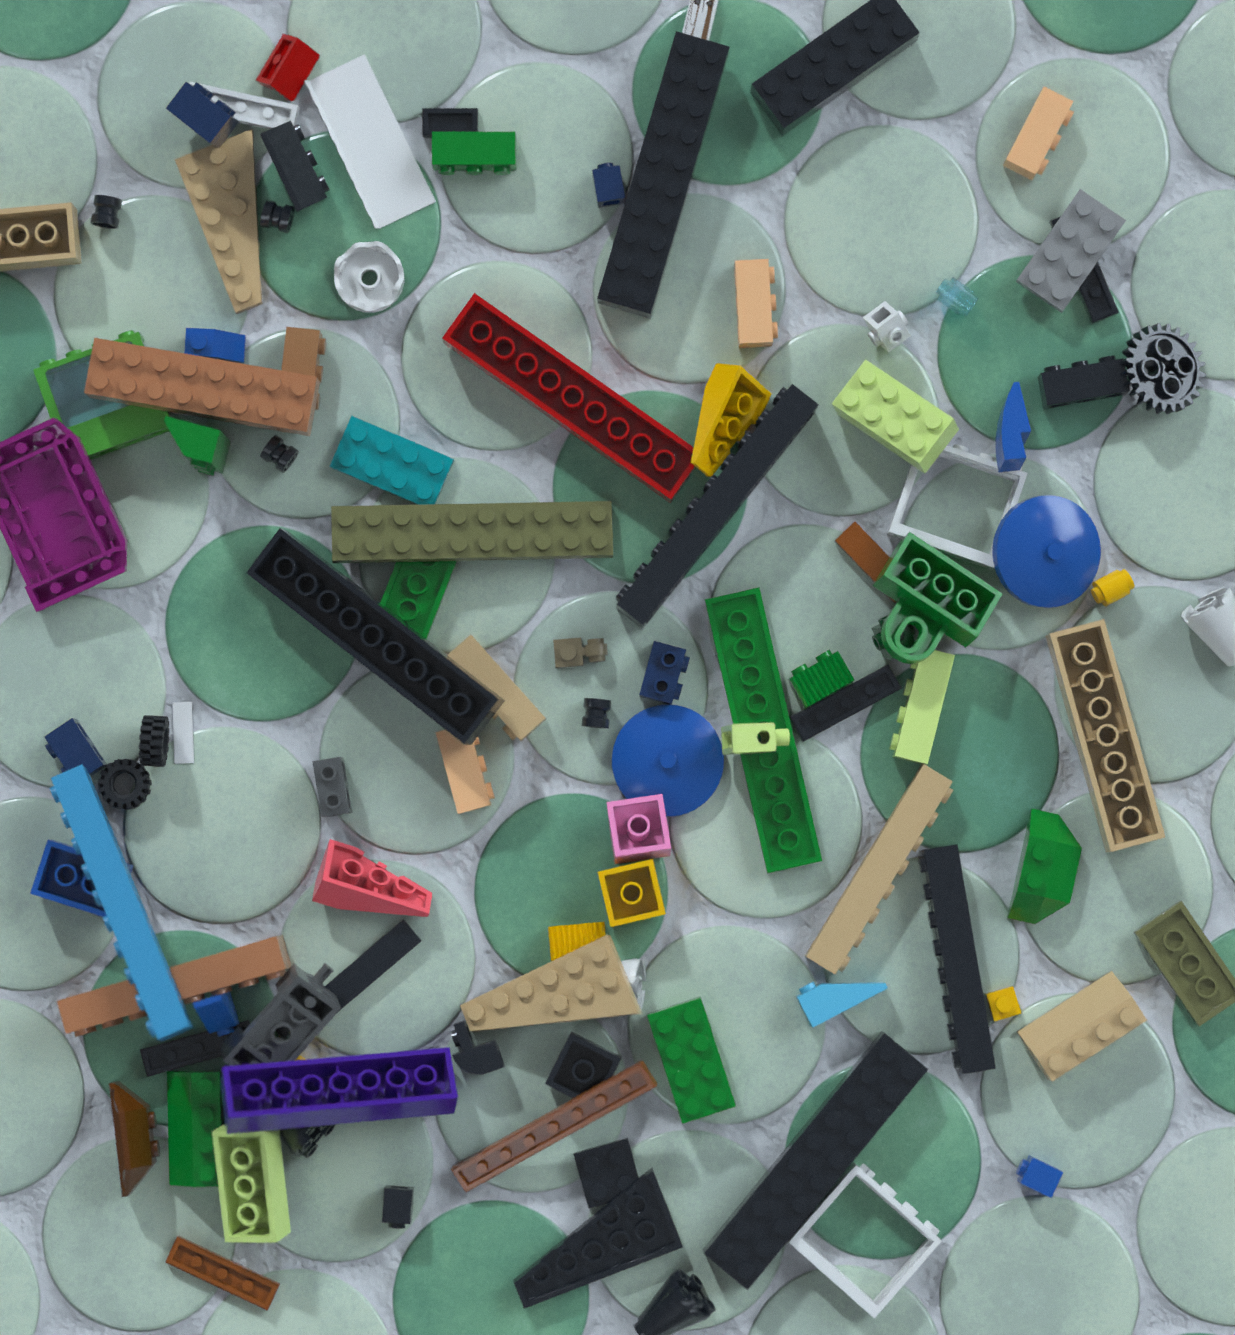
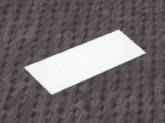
M172 702L174 763H194L192 702Z

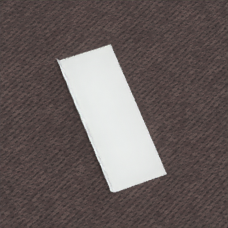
M365 54L314 79L304 80L328 128L329 134L336 144L339 155L354 182L355 188L363 200L365 209L372 219L375 229L382 228L436 202Z

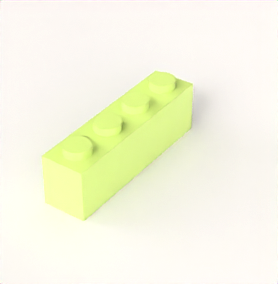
M934 650L922 662L910 664V668L914 669L912 680L907 679L903 695L908 697L905 707L900 706L896 722L901 723L899 733H893L890 750H894L893 757L919 764H928L955 655Z

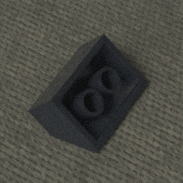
M288 121L260 134L297 212L327 198L325 192L330 189L323 175L317 177L313 167L318 164L311 149L305 152L301 141L305 140L299 124L293 126L292 122Z

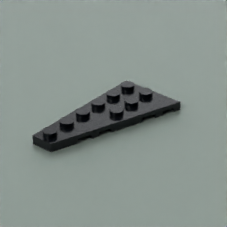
M650 1168L514 1279V1285L524 1309L683 1247L653 1168Z

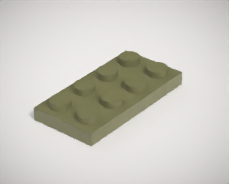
M1178 901L1134 931V934L1197 1026L1200 1027L1235 1003V978L1182 901Z

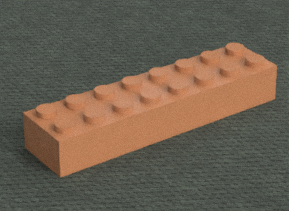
M94 338L84 393L93 399L310 437L320 381L316 376Z
M279 935L170 967V971L186 1005L205 999L204 993L211 991L213 997L232 991L231 985L238 983L239 988L259 983L258 977L266 975L267 980L281 977L286 973L285 969L291 967V962L283 935ZM126 980L58 1000L57 1005L65 1033L74 1032L75 1037L97 1031L95 1025L101 1024L102 1028L105 1029L124 1023L122 1017L129 1016L130 1021L148 1016L146 1010L141 1011L136 1002L135 995L139 993L135 983L130 985L129 981Z

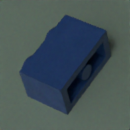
M71 718L44 736L48 742L45 745L47 751L53 759L58 757L63 765L60 768L62 773L79 765H84L91 777L107 765L79 721L75 718Z

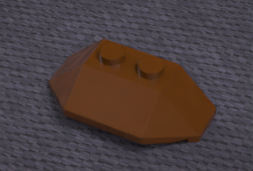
M113 1081L109 1083L121 1194L122 1197H126L133 1193L157 1162L156 1157H160V1145L158 1140H154L153 1129L157 1128L155 1111L151 1112L150 1105L123 1083Z

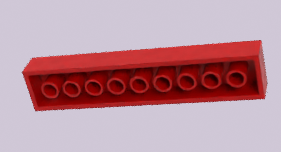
M474 293L442 337L443 343L669 503L673 501L696 467L691 463L693 446Z

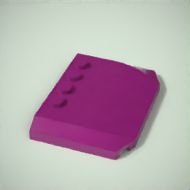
M51 418L0 442V530L27 585L25 589L35 611L39 612L127 572L128 540L80 437L58 419Z

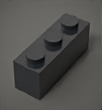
M1115 355L1099 358V363L1088 364V360L1071 363V368L1061 369L1060 365L1044 368V372L1040 373L1037 377L1043 410L1126 395L1130 389L1129 386H1124L1123 384L1128 381V378L1120 374L1126 370L1125 366L1120 364V361L1124 360V358L1116 359Z

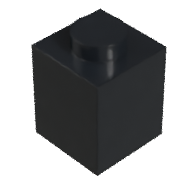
M385 1186L382 1222L388 1223L389 1228L402 1229L405 1228V1224H411L414 1187Z

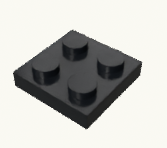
M628 1137L573 1153L588 1209L609 1203L639 1178Z

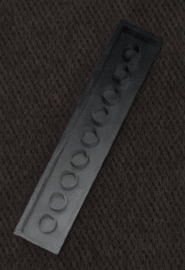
M676 31L598 293L597 302L599 304L651 319L729 56V46Z
M792 384L788 390L783 387L773 399L772 405L774 407L772 410L765 409L756 420L754 425L757 427L753 433L748 430L739 441L737 448L740 450L737 454L730 453L721 464V474L718 477L714 474L703 487L705 494L701 499L696 496L686 508L685 513L688 515L682 521L678 518L669 529L668 535L670 538L666 543L661 540L651 552L653 559L647 565L643 562L633 574L634 583L630 587L625 585L617 594L616 601L618 603L616 604V609L641 629L647 625L815 414L819 404Z
M279 528L246 572L463 744L472 745L505 700L289 531Z
M881 1031L703 1248V1253L748 1290L928 1071V1068Z

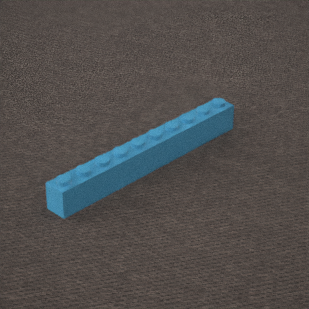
M79 765L52 777L51 780L54 786L50 787L51 794L56 803L61 802L64 812L60 813L62 821L67 829L70 827L74 834V838L71 839L72 845L77 855L81 853L85 864L81 866L87 880H93L96 889L92 891L97 905H103L106 916L103 917V921L109 933L113 931L117 942L113 943L119 958L124 957L128 968L124 969L130 985L135 983L139 994L135 995V999L140 1010H146L149 1021L146 1022V1026L151 1037L156 1036L158 1040L163 1042L194 1028L88 769L84 765Z

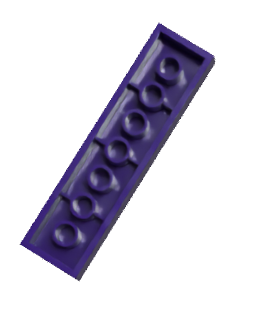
M450 1047L222 1067L221 1090L227 1134L454 1114L458 1100Z

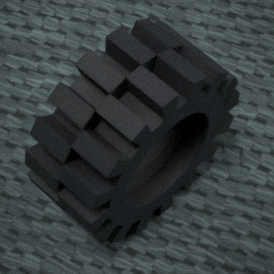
M143 716L140 727L141 734L139 735V762L141 766L164 767L166 765L170 733L167 716Z
M117 759L112 763H108L106 768L100 773L101 778L98 779L100 788L98 790L102 794L104 802H107L111 807L124 810L136 808L147 800L148 794L150 795L151 790L149 789L150 785H152L149 779L150 774L137 761ZM123 773L130 774L135 780V788L128 795L119 794L114 787L115 779Z

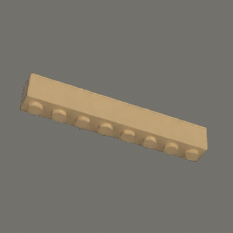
M925 764L920 766L805 954L807 958L833 974H836L838 970L844 971L851 959L847 956L852 946L858 948L865 936L862 930L866 923L872 924L879 914L880 909L877 908L880 900L882 898L887 900L895 886L891 882L896 874L901 876L909 864L906 858L910 851L916 852L924 840V837L921 836L926 826L931 828L939 814L935 810L940 802L945 804L951 796L953 789L950 786L953 781Z

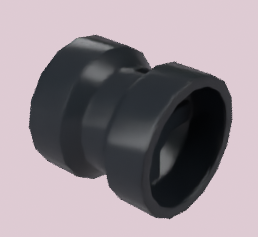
M95 195L93 204L96 208L95 213L91 215L90 223L102 228L117 229L119 225L117 213L121 209L122 200L107 195Z
M267 199L263 207L260 226L268 229L275 227L280 232L288 234L293 223L295 207L287 204L279 206L275 201Z
M274 435L262 450L260 457L267 462L273 461L276 469L284 473L295 461L299 451L293 446L285 445L282 438Z
M584 698L583 707L586 709L585 716L582 717L581 726L609 729L610 720L607 718L606 712L611 709V700Z

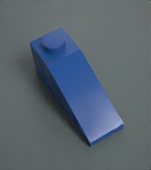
M231 992L193 1003L195 1011L209 1033L217 1031L218 1036L234 1032L233 1026L240 1024Z

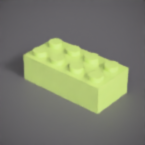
M866 359L831 403L839 416L924 474L959 431L954 418Z
M223 1124L212 1131L225 1242L277 1243L291 1233L280 1130L227 1134L226 1124Z

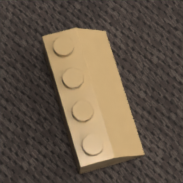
M1110 971L1017 1031L1046 1078L1053 1082L1146 1022L1147 1019L1127 989L1115 974Z

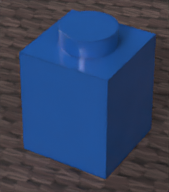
M1031 1155L1028 1156L1027 1160H1021L1016 1174L1019 1175L1018 1182L1052 1198L1064 1173L1060 1169Z

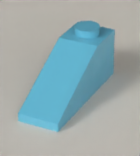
M813 981L799 988L801 994L797 995L796 998L810 1025L815 1027L888 989L884 982L820 983L815 985Z

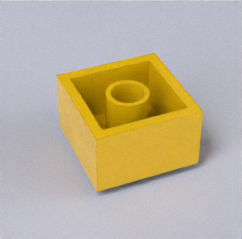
M653 859L598 872L610 927L666 914Z

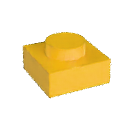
M1013 986L985 994L993 1021L1021 1014Z

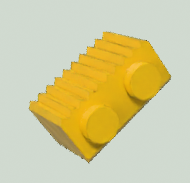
M605 922L548 926L551 961L606 936Z

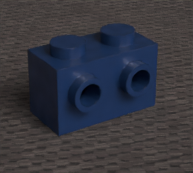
M657 641L653 642L639 694L640 697L672 705L673 699L679 700L683 684L678 683L680 672L686 673L690 657L685 656L686 649Z

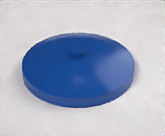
M1043 495L1025 499L1005 514L994 536L992 556L995 571L1000 582L1013 597L1034 607L1052 608L1074 601L1089 588L1099 568L1101 546L1096 526L1084 509L1069 499L1060 496Z
M657 705L634 715L620 730L612 751L614 778L626 799L662 794L666 817L687 814L703 805L715 792L723 773L724 755H722V744L718 734L712 725L700 714L678 705Z

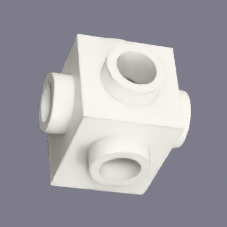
M886 301L863 317L870 330L867 333L869 339L876 347L881 345L888 352L898 347L911 336L906 328V325L909 324L906 317L901 311H896Z

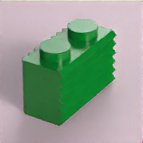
M829 649L815 657L817 660L816 664L809 668L806 664H803L791 671L793 677L789 678L788 681L805 709L855 680L839 651L832 654Z

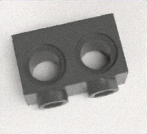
M343 757L312 761L321 817L325 818L352 813Z

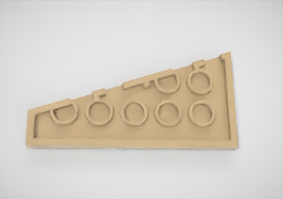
M252 129L226 139L220 148L210 145L175 159L236 314L262 305L253 147L254 136Z
M610 935L603 936L460 1005L469 1030L472 1032L642 1014Z

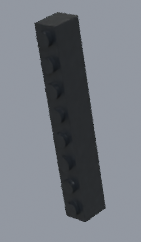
M958 844L922 850V856H918L920 872H925L927 884H923L925 901L930 900L932 911L927 912L930 929L935 928L937 939L932 940L935 957L940 956L941 967L937 968L939 984L945 985L946 995L942 996L944 1012H949L951 1023L946 1024L949 1041L954 1040L956 1051L951 1052L954 1069L959 1068L961 1074L996 1069Z

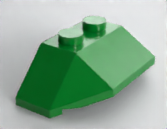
M1031 808L1007 915L1009 919L1036 924L1070 904L1082 847L1059 814Z

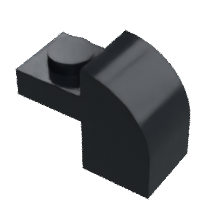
M466 1020L454 1024L455 1030L451 1031L452 1039L456 1047L461 1046L462 1051L454 1053L452 1057L462 1070L480 1075L504 1068L505 1064L496 1039L474 1046Z

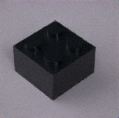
M571 1031L545 1084L571 1098H575L611 1078L622 1056Z

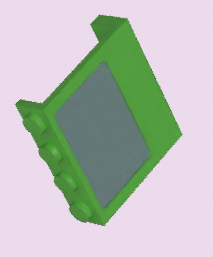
M134 330L123 332L118 335L119 339L113 340L144 346L143 336L139 331L134 333ZM92 348L83 352L81 349L70 351L65 354L66 358L58 361L48 359L39 363L40 367L33 369L50 419H58L80 437L90 460L170 432L164 422L165 416L170 417L167 411L93 399L84 393Z

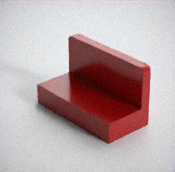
M283 33L255 81L264 87L277 91L287 100L293 102L320 55L299 38Z

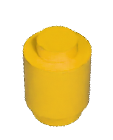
M1116 569L1094 581L1091 594L1097 604L1102 603L1104 606H1108L1129 595L1130 590L1134 589L1135 585L1126 569L1120 571Z

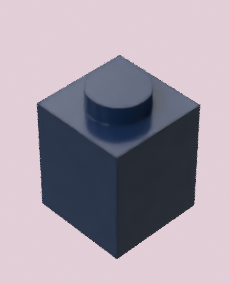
M603 163L597 165V169H592L598 208L625 204L620 165L614 166L613 163Z

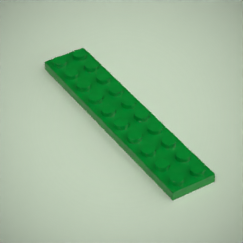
M760 588L705 599L732 723H774L775 729H788L790 734L789 745L776 746V751L740 754L767 873L820 862L822 857ZM758 734L757 739L761 743V736Z

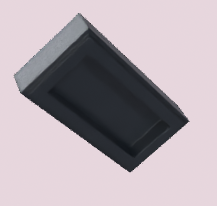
M422 108L423 138H432V132H478V108Z

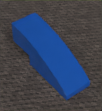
M1019 382L1013 383L997 423L995 446L998 473L1018 471L1026 460L1023 444L1026 443L1031 433V428Z

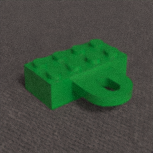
M911 532L897 544L873 584V587L896 601L882 626L881 638L886 651L894 659L906 664H916L928 658L934 652L944 634L966 648L978 638L1003 595ZM907 625H914L919 632L912 648H905L900 643V636Z

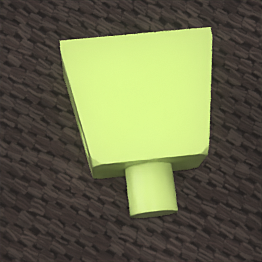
M774 723L731 724L721 727L722 755L776 751V746L789 745V730L775 729ZM758 734L761 736V743L757 739Z

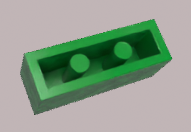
M432 132L433 171H438V174L453 175L455 171H466L468 175H481L483 171H494L496 175H508L510 171H516V132Z

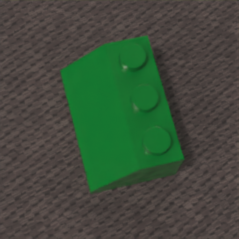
M165 416L164 422L184 457L190 461V465L194 466V469H197L199 473L214 476L215 472L222 474L231 441L222 431Z

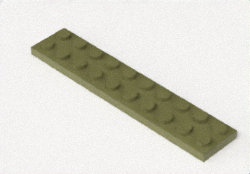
M611 501L331 506L332 563L613 558Z

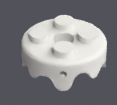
M379 241L359 242L353 244L342 256L337 258L334 266V281L339 295L348 306L357 311L375 313L390 307L399 298L404 286V271L400 259L384 243ZM367 271H373L377 274L378 279L375 284L366 285L362 282L363 274Z

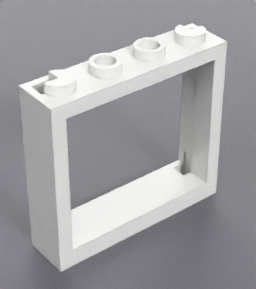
M953 444V447L946 446L939 455L940 457L1013 481L1001 517L1002 520L1005 514L1018 503L1027 473L1021 471L1022 467L1018 471L998 473L995 457L980 453L979 456L968 453L969 448L958 444ZM910 464L887 535L902 540L911 532L942 554L994 570L993 544L989 554L900 524L918 469Z
M854 1162L824 1196L788 1242L875 1319L942 1240L937 1236L940 1231L927 1220L923 1224L915 1217L918 1211L907 1201L902 1205L894 1198L897 1192L884 1182L880 1186L873 1179L876 1174L864 1163L859 1167ZM855 1176L927 1238L874 1300L803 1238L805 1233Z

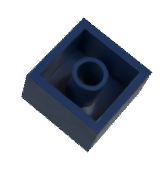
M185 82L166 109L207 142L220 148L240 122L233 117L236 112L219 99L217 102H214L212 100L214 94L197 82L194 85Z

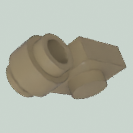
M581 637L553 640L556 668L584 666L583 656L589 657V662L606 661L605 656L608 655L607 644H604V638L588 639L585 647H582Z

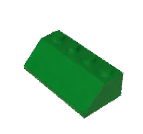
M222 1070L167 1071L169 1185L218 1187L212 1131L225 1124L221 1090Z

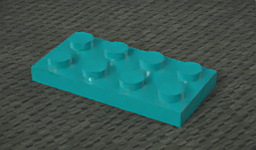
M351 416L329 467L414 504L424 505L436 504L454 459Z

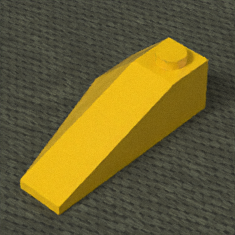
M716 363L704 389L691 463L707 477H711L730 454L732 446L742 439L751 424H756V420L765 410L772 395L740 365Z

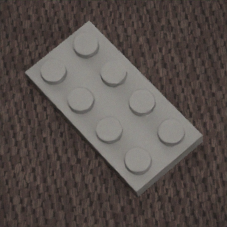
M1080 189L1016 282L1062 313L1126 220Z

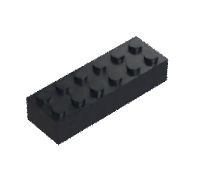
M869 0L753 82L750 92L780 134L784 136L914 44L920 32L897 0Z

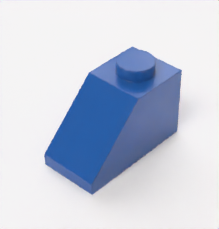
M186 328L184 353L244 363L246 335L217 329Z

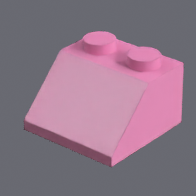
M662 794L606 802L615 864L670 856L671 843Z

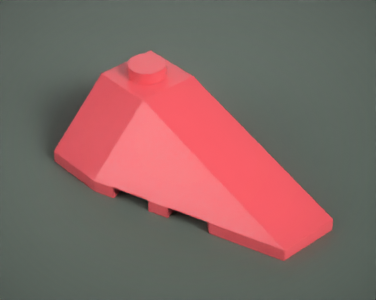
M332 839L329 840L315 881L312 901L342 910L428 917L432 892L405 876L397 877L386 870L387 865L380 861L376 864L364 857L365 852L357 847Z

